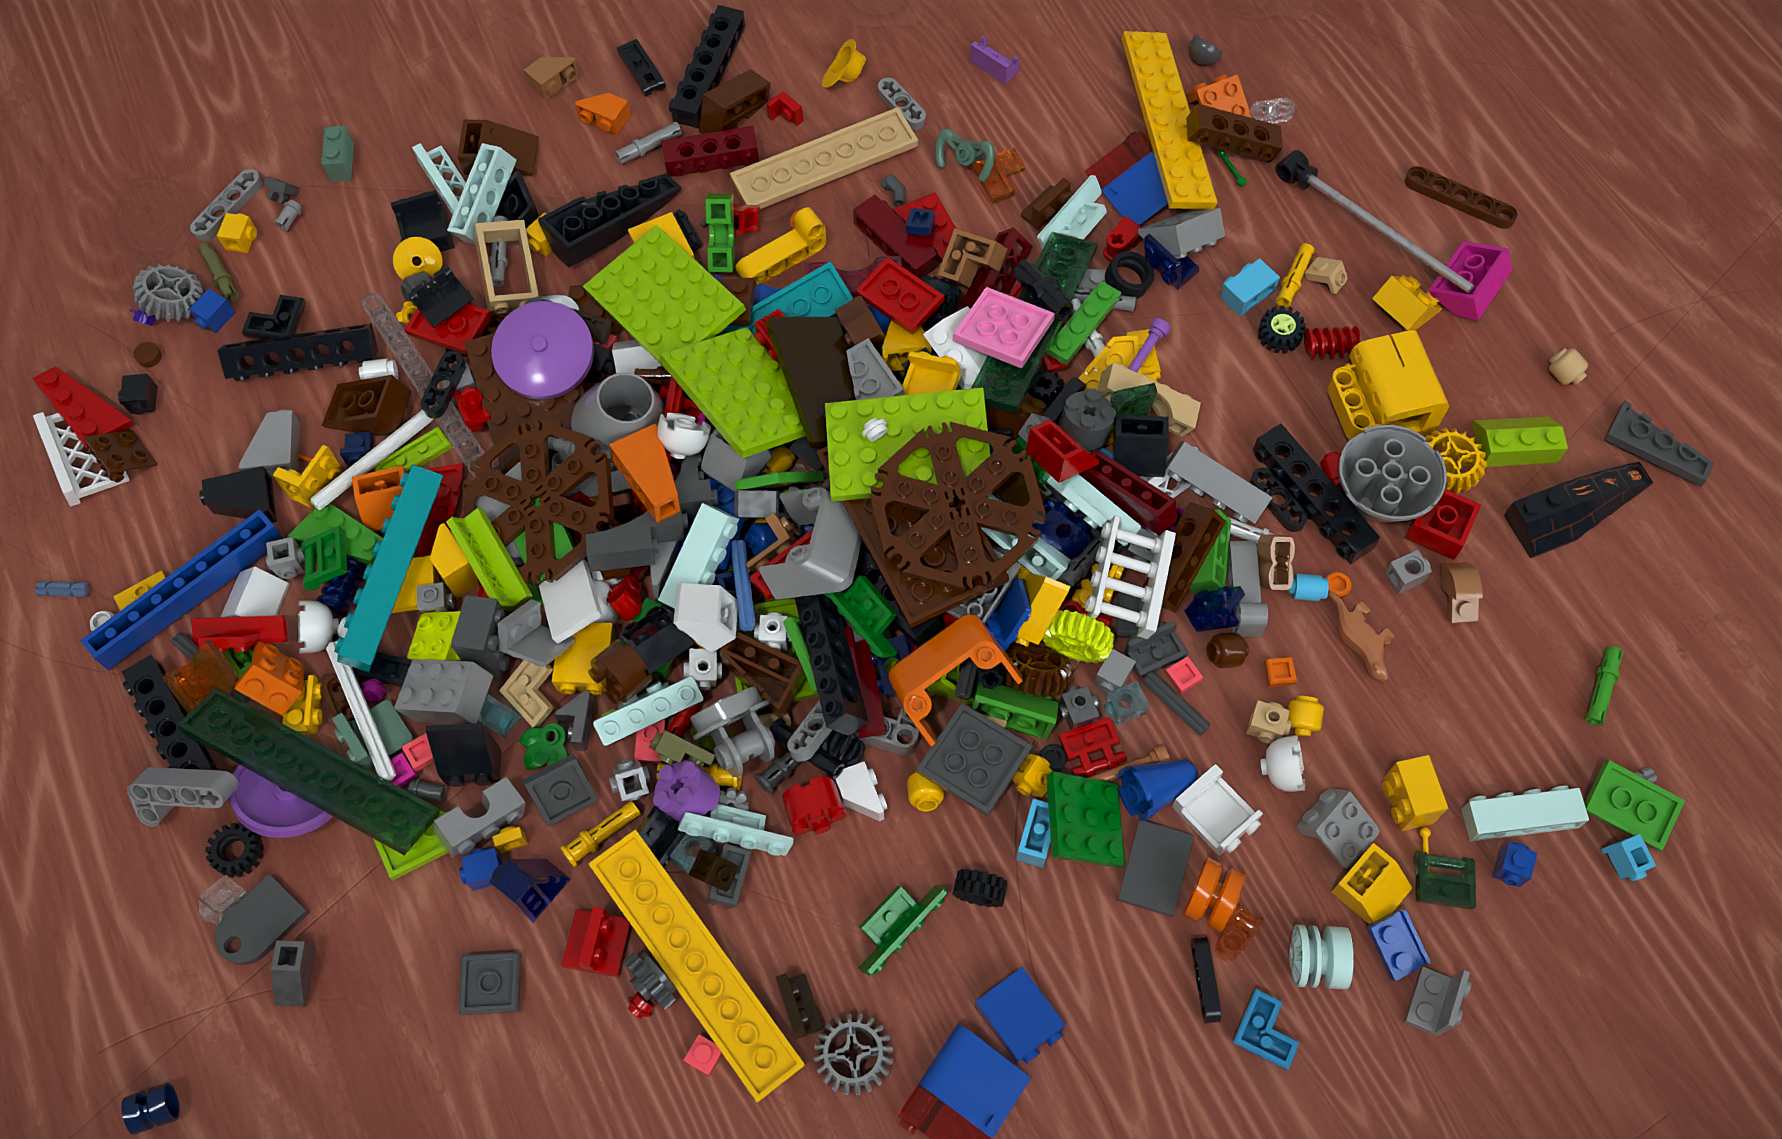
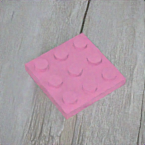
M986 287L953 333L952 341L1022 368L1054 321L1055 313Z

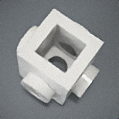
M780 613L760 615V624H755L754 640L782 653H788V643L791 642V639L783 623L788 617Z
M689 649V662H684V679L693 676L700 691L716 687L717 679H722V662H717V650L710 653L707 649Z

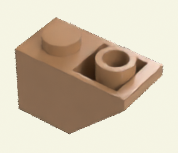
M540 57L524 69L528 85L545 100L556 94L580 75L577 61L574 57Z

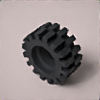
M231 823V827L227 825L221 826L222 832L218 830L213 832L217 837L215 839L209 837L207 842L211 844V847L205 848V852L209 854L206 856V859L211 863L209 865L224 876L234 878L235 875L240 878L244 877L243 872L247 874L253 872L250 869L252 865L256 868L260 863L256 859L263 858L260 850H264V846L260 843L262 841L255 832L249 830L243 824L239 826L236 823ZM234 841H242L244 843L242 855L236 860H227L225 856L227 847Z
M961 869L957 872L953 895L956 898H960L961 901H968L970 904L975 903L978 906L1002 907L1008 883L1003 877H997L996 874H988L986 871L979 872L976 869H973V871Z

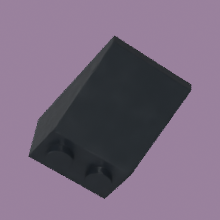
M483 723L426 726V734L438 776L445 784L451 787H460L464 783L486 786L490 785L491 782L500 781L502 750Z

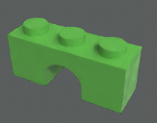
M709 193L705 199L706 223L709 224V245L707 247L708 272H733L735 268L733 194Z

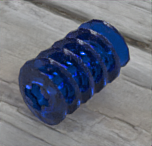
M347 558V573L326 581L327 586L322 587V595L317 596L316 601L327 605L333 614L344 616L341 608L350 609L351 606L345 600H354L355 596L350 593V590L357 591L360 588L354 582H364L363 577L359 573H365L366 566L354 559Z

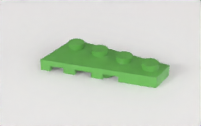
M331 503L321 510L315 508L288 535V537H293L300 544V542L340 526L345 531L346 556L348 559L373 565L376 559L375 556H372L377 540L383 541L382 537Z

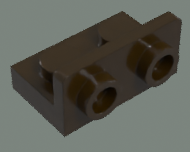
M787 973L776 976L795 1038L799 1039L821 1031L823 1029L822 1022L806 975L800 974L788 978Z

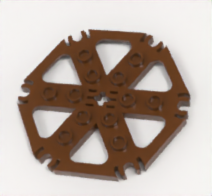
M535 420L534 430L530 431V425L522 423V426L517 425L473 463L481 466V469L476 467L470 468V471L476 473V478L473 481L465 479L464 483L472 487V489L463 487L464 518L475 510V501L481 495L510 505L491 524L505 547L525 531L527 561L524 566L517 567L526 583L540 585V577L545 574V581L552 583L553 580L558 581L587 556L585 535L602 532L600 528L604 523L612 525L613 522L604 515L614 517L610 459L607 458V454L603 451L595 455V451L600 447V444L591 437L542 420V423ZM556 436L573 442L575 445L574 453L550 472L548 438ZM513 444H518L520 448L522 481L495 472L492 469L494 459ZM593 473L597 475L599 499L595 506L588 507L565 498ZM536 497L540 498L539 502L541 505L539 507L535 506L536 502L534 499ZM553 522L577 531L582 536L581 542L559 560H556Z
M943 422V431L940 434L934 433L932 426H928L929 438H927L923 428L877 469L878 473L875 474V480L883 482V486L880 488L871 486L872 494H870L884 555L890 551L887 555L889 561H892L895 557L902 558V561L897 565L899 572L904 570L903 575L965 591L963 580H966L967 587L971 591L973 590L972 581L975 578L981 579L983 586L987 587L988 574L993 584L1038 543L1041 531L1034 529L1032 525L1034 523L1044 524L1046 512L1030 455L1025 459L1027 455L1025 449L1019 454L1012 453V450L1017 446L1015 440L1011 441L1009 436L950 422L952 432H948V426ZM960 438H969L992 445L993 453L965 478L956 447L957 441ZM926 448L930 453L937 484L902 476L898 472V467L917 449ZM1015 472H1019L1024 476L1030 498L1026 506H1017L988 498ZM953 493L956 494V498L960 503H965L961 506L960 518L955 507L950 508L954 503ZM888 503H893L927 513L902 536H894L889 529L885 507ZM977 526L1017 536L1018 542L1000 560L990 562L985 557ZM950 532L958 562L957 570L949 573L924 566L920 559Z

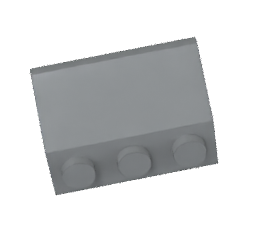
M1220 208L1181 212L1138 229L1139 235L1161 256L1172 255L1173 259L1185 257L1187 252H1197L1202 250V247L1214 245L1217 243V239L1225 236Z

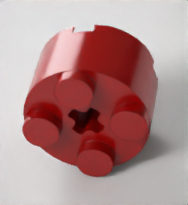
M824 776L808 779L810 785L801 788L800 783L782 794L783 805L794 835H802L813 830L815 834L825 833L831 829L830 824L847 816L837 786L831 777Z

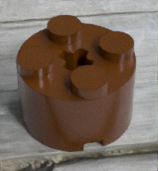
M617 639L595 656L590 662L592 668L588 671L594 682L597 684L601 682L607 690V697L614 704L618 702L626 703L652 682L651 674L646 677L644 672L648 668L644 660L629 644L624 647L620 645L622 642L620 639Z

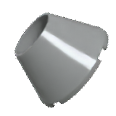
M617 373L589 389L578 400L572 413V431L596 440L600 444L601 451L606 453L608 458L611 457L609 444L655 423L658 426L660 415H664L666 402L643 378L631 373ZM614 405H629L638 409L644 416L633 421H620L610 417L604 410Z

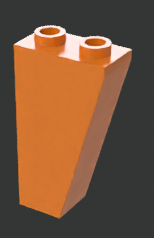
M655 423L609 444L612 463L654 520L659 522L680 512V506L666 452L657 436L658 426Z

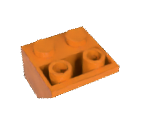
M403 465L352 477L355 501L362 523L374 533L381 532L386 517L392 518L394 510L390 509L395 494L401 495L403 487L399 485L404 472H407Z

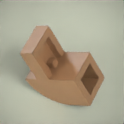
M1469 562L1442 564L1441 589L1449 594L1448 620L1451 623L1478 621L1479 598H1483V591L1477 569Z

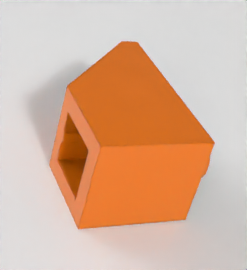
M611 93L575 102L578 119L585 124H592L604 132H611L615 135L620 133L632 116L628 100Z

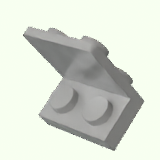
M532 599L498 622L499 651L542 667L574 645L575 637L570 636L557 644L552 639L550 628L541 625L540 602Z
M1421 967L1403 1023L1436 1037L1447 1031L1449 1032L1454 1026H1458L1463 1016V1009H1460L1462 998H1466L1471 989L1472 983L1468 981L1470 971L1464 969L1450 978L1426 967Z

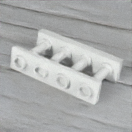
M1114 515L1109 522L1104 523L1101 531V537L1104 538V541L1096 554L1095 560L1099 564L1097 571L1095 570L1091 577L1090 586H1093L1092 595H1089L1087 598L1085 611H1088L1087 616L1089 618H1096L1101 612L1134 622L1139 627L1137 636L1148 639L1157 630L1176 533L1165 530L1158 538L1151 539L1119 529L1120 517ZM1115 539L1151 549V552L1154 553L1153 561L1146 563L1113 553ZM1110 563L1145 573L1146 577H1149L1148 586L1143 588L1107 577ZM1105 588L1141 598V601L1144 602L1143 610L1138 613L1102 602Z

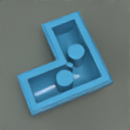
M1255 989L1232 1044L1288 1071L1300 1042L1272 1029L1283 1002Z

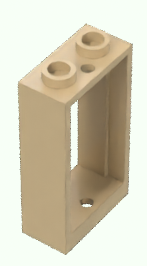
M524 220L475 223L474 239L487 309L490 312L495 311L497 314L507 313L523 306L529 299L538 297ZM520 242L529 293L495 296L485 243Z

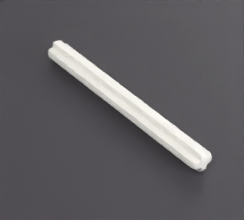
M421 410L311 498L312 505L318 510L323 509L353 485L352 477L368 473L433 421V419L427 417L424 411Z
M337 641L330 642L326 650L378 776L382 782L391 781L396 776L395 769L351 666L337 662L338 653L334 652Z

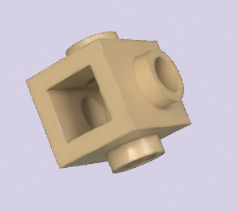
M1257 700L1252 710L1246 734L1258 737L1259 741L1271 744L1276 739L1282 738V736H1288L1292 721L1287 720L1290 710L1284 709L1282 705L1275 702L1265 703Z

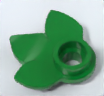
M549 723L543 728H530L522 735L519 742L528 748L524 756V764L527 770L538 769L545 764L550 766L568 757V752L564 746L567 734L563 726L557 723ZM551 732H555L556 738L551 742L548 736Z

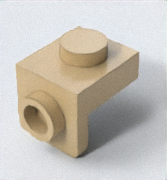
M1317 257L1305 272L1307 280L1327 283L1330 292L1333 294H1337L1348 279L1342 260Z

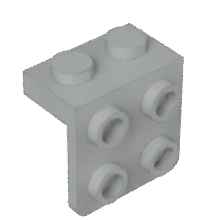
M1329 788L1324 791L1316 804L1303 814L1302 820L1296 825V829L1301 835L1319 838L1338 864L1346 869H1349L1380 832L1379 827L1351 791Z

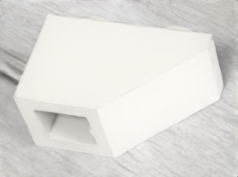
M865 761L843 769L840 776L834 779L843 805L875 820H884V810L887 809V804L882 793L877 795L874 785L878 784L873 769H867Z

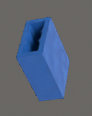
M1023 967L975 1001V1008L1016 1064H1019L1021 1061L1028 1064L1040 1054L1037 1049L1045 1043L1052 1046L1063 1037L1061 1031L1064 1029L1065 1023Z

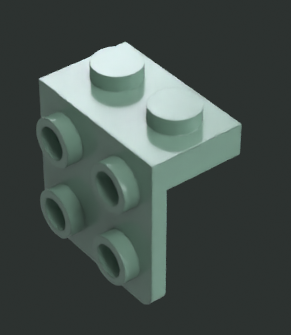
M384 700L370 709L389 757L401 751L402 746L414 740L389 700ZM342 713L332 718L337 726L333 731L342 744L346 742L350 747L346 752L355 765L360 763L367 771L373 769L375 766L356 720L349 721Z

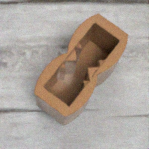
M1261 534L1257 544V553L1260 559L1258 563L1260 587L1271 590H1289L1294 577L1291 565L1295 554L1294 540L1290 536Z

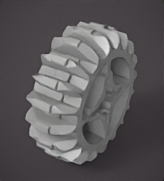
M158 263L156 268L148 265L146 270H141L139 276H136L132 288L135 304L138 305L140 311H146L148 317L155 315L157 321L160 318H165L167 322L170 319H175L179 322L181 317L188 320L190 314L192 315L189 308L204 294L201 281H198L196 274H190L189 269L181 270L179 265L171 267L169 263L167 266H161Z
M848 1013L846 1015L847 1023L842 1024L841 1018L838 1016L835 1018L838 1027L834 1029L829 1023L825 1025L830 1033L829 1036L819 1033L818 1038L825 1043L824 1045H814V1049L817 1052L823 1053L815 1056L814 1062L824 1063L817 1068V1073L820 1075L828 1072L823 1082L827 1085L834 1079L835 1082L832 1087L834 1092H837L840 1086L844 1085L843 1093L845 1096L849 1095L850 1087H855L856 1096H860V1086L865 1085L866 1091L870 1093L872 1092V1086L869 1082L873 1080L876 1085L881 1086L882 1081L877 1075L879 1073L883 1076L889 1075V1070L883 1067V1064H893V1059L885 1056V1054L893 1052V1046H883L890 1041V1036L887 1034L879 1037L884 1027L880 1024L873 1030L874 1018L870 1017L865 1025L863 1024V1014H858L857 1022H852V1015ZM855 1031L862 1032L871 1037L877 1047L859 1044ZM847 1033L846 1045L830 1053L834 1041L842 1034ZM852 1040L857 1052H862V1054L857 1055L856 1069H854L853 1061H851L850 1057H845L850 1054ZM878 1056L873 1069L861 1077V1064L865 1060ZM830 1062L847 1064L851 1069L852 1078L838 1074L832 1068Z

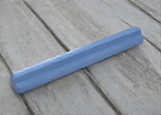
M743 540L732 541L731 554L740 629L742 631H752L755 628V617L749 570L746 567L748 562L746 543Z

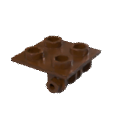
M132 430L84 437L89 446L90 454L94 455L101 469L106 470L108 478L116 483L124 479L125 471L157 466V462Z

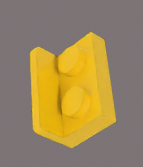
M308 675V680L303 681L302 693L283 715L282 733L285 736L318 734V726L323 720L320 704L324 694L322 682L315 675Z

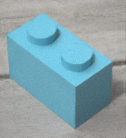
M1259 258L1252 264H1246L1235 277L1230 276L1224 281L1220 298L1241 317L1276 291L1280 277Z
M1033 799L1016 860L1044 868L1051 842L1049 808L1047 802Z

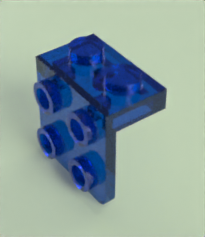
M1147 234L1144 237L1145 258L1150 262L1153 269H1156L1161 274L1162 279L1168 285L1172 284L1178 290L1199 272V266L1188 256L1176 259L1151 234Z

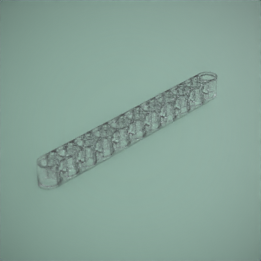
M376 292L365 295L361 303L364 311L422 399L433 376L432 371L384 298ZM438 383L437 388L443 389L441 385ZM437 401L434 405H429V408L432 409L433 406H438ZM450 401L446 409L447 412L434 420L473 480H475L476 473L470 471V468L479 467L473 463L485 452L468 426L464 425L461 415ZM492 464L493 471L497 472V470Z

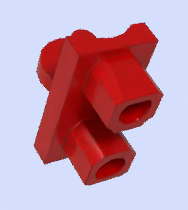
M466 387L463 392L455 391L453 398L464 425L467 426L469 432L483 430L484 423L490 420L488 410L482 406L481 401L483 397L477 387Z

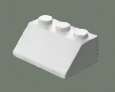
M967 306L944 318L923 335L939 357L949 356L958 362L962 372L958 384L962 389L985 388L1012 368L1009 363L952 341L953 333L970 311V308Z

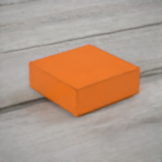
M1292 657L1265 659L1264 666L1268 687L1296 685L1297 678Z

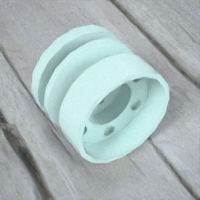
M1296 924L1294 926L1289 946V964L1294 986L1305 987L1308 982L1311 988H1316L1322 975L1324 985L1328 989L1347 990L1350 987L1353 975V943L1351 933L1347 927L1326 926L1321 939L1318 927L1315 925H1310L1308 930L1305 925Z

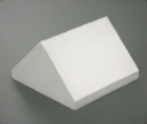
M636 340L613 344L612 353L616 374H634L635 368L657 369V366H661Z
M257 567L241 571L221 617L278 615L290 584Z

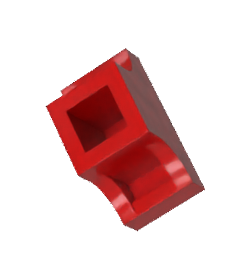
M734 204V234L744 235L745 232L759 231L760 206Z

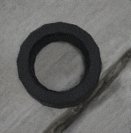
M1123 251L1116 254L1105 272L1106 284L1120 291L1121 295L1136 297V299L1144 295L1154 278V271L1150 262L1141 254L1132 251ZM1127 267L1134 270L1139 275L1142 283L1132 284L1125 281L1119 275L1117 268Z

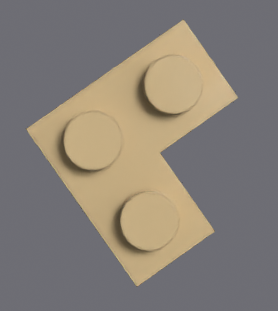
M523 660L499 691L532 727L537 728L555 708L538 690L554 669L549 664L542 667Z

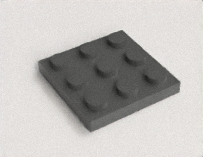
M961 703L937 738L936 744L931 747L918 766L917 773L988 817L1031 752L1033 746Z

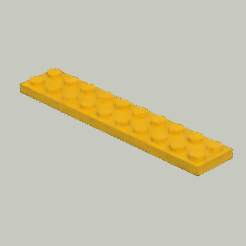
M1124 31L1121 37L1169 208H1215L1218 202L1201 146L1198 143L1188 141L1186 118L1190 114V110L1167 34L1160 32Z
M636 829L588 863L757 1103L805 1066L804 1062Z

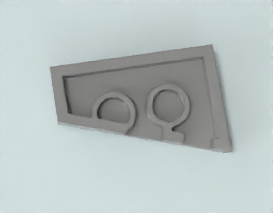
M869 338L846 351L856 400L906 395L903 387Z

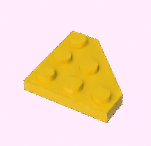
M1138 335L1113 337L1107 343L1105 348L1079 377L1086 384L1085 391L1091 388H1098L1101 372L1113 362L1122 364L1127 368L1130 366L1139 352ZM1140 367V369H1139L1138 372H1137L1138 374H1142V368H1141V367ZM1127 399L1124 402L1127 403L1140 401L1141 410H1145L1146 408L1145 402L1140 399Z

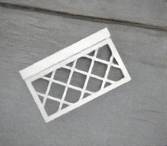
M43 412L33 415L62 492L70 507L80 504L79 498L130 481L126 471L123 475L124 479L118 483L111 481L108 477H104L106 470L101 469L98 474L89 472L88 469L92 463H97L96 458L92 454L80 452L83 447L80 441H78L74 449L63 446L68 438L79 439L72 433L69 426L66 430L55 426V423L63 421L58 413L45 417ZM76 457L86 459L81 469L71 466ZM84 476L95 479L90 486L80 489L79 483Z

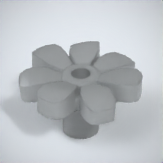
M728 788L725 793L720 790L718 804L745 811L749 810V803L745 802L747 794L744 791L737 793L735 788Z

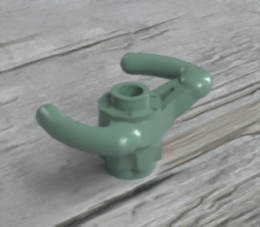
M942 129L935 145L937 167L943 168L945 166L944 144L947 142L955 150L956 159L961 165L980 164L986 158L984 167L978 176L979 181H986L994 165L995 154L993 144L987 140L978 142L977 140L962 139L951 129Z

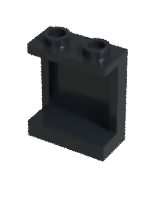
M436 190L391 203L402 238L401 242L411 237H422L433 242L440 252L455 248L452 235L447 231L449 227Z

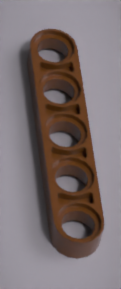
M1413 166L1406 174L1404 182L1409 189L1498 228H1510L1517 218L1518 213L1513 206L1426 168ZM1411 175L1420 176L1422 181L1416 182L1412 180ZM1439 184L1443 186L1444 191H1436L1432 185ZM1455 194L1464 195L1466 200L1460 201L1456 199ZM1477 204H1485L1489 210H1480ZM1506 213L1511 219L1503 220L1499 214Z

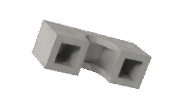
M507 777L482 792V804L488 811L484 816L479 818L468 817L457 806L434 820L433 832L452 858L458 854L464 855L468 853L480 840L492 838V836L499 832L501 827L506 824L512 825L523 817L525 801Z

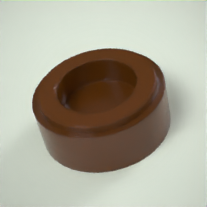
M152 342L141 343L134 350V358L142 367L156 365L162 356L160 349Z

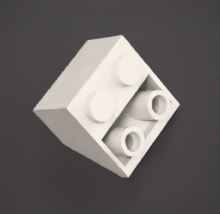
M681 583L677 586L673 623L679 630L684 631L698 645L703 646L710 653L736 638L738 606L735 597L720 585Z

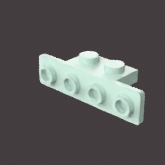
M1095 175L1089 176L1038 234L1037 239L1044 254H1049L1061 240L1080 244L1107 213L1105 205L1094 203L1102 193Z
M1079 474L1060 483L1052 476L1047 480V483L1067 498L1063 502L1075 513L1080 509L1086 514L1083 520L1095 530L1098 526L1103 528L1104 523L1109 522L1114 515L1120 517L1119 529L1135 534L1141 530L1142 527ZM1116 539L1125 547L1129 544L1128 542Z
M689 676L672 685H669L668 682L661 684V681L655 682L646 687V692L638 696L634 695L626 703L622 702L619 704L618 710L594 720L593 725L603 745L607 746L703 701L702 693L694 677Z
M717 804L713 812L709 810L708 817L685 812L678 827L679 831L686 832L691 836L708 837L720 843L729 842L741 845L745 849L766 851L775 856L787 855L794 840L792 837L764 831L766 815Z

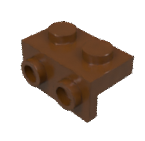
M1062 178L1055 186L1050 185L1021 212V217L1039 229L1054 213L1067 203L1070 198L1071 183Z

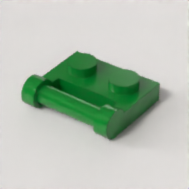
M340 526L306 539L301 543V550L305 557L304 589L309 591L316 590L320 587L319 584L347 573L345 531ZM315 553H317V567H318V571H316Z

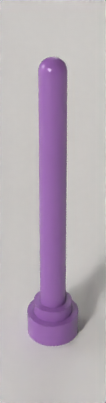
M1157 317L1153 319L1149 325V336L1128 369L1137 373L1156 342L1161 340L1162 337L1165 338L1171 326L1163 319Z

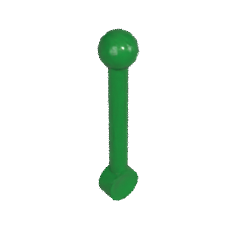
M1218 149L1217 155L1223 158L1237 179V186L1244 187L1247 182L1246 178L1239 175L1226 156V151Z

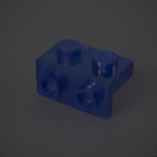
M1224 586L1213 591L1202 590L1194 595V600L1184 612L1196 632L1236 627L1239 620L1233 609L1245 596V593L1241 586L1231 588Z

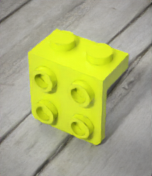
M461 611L423 613L417 623L407 659L461 661L451 646Z

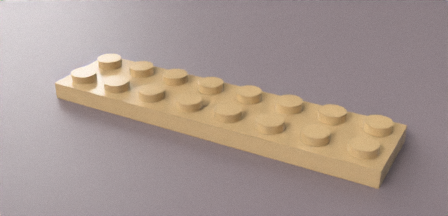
M899 107L734 171L730 173V179L744 205H758L762 209L918 146V139Z

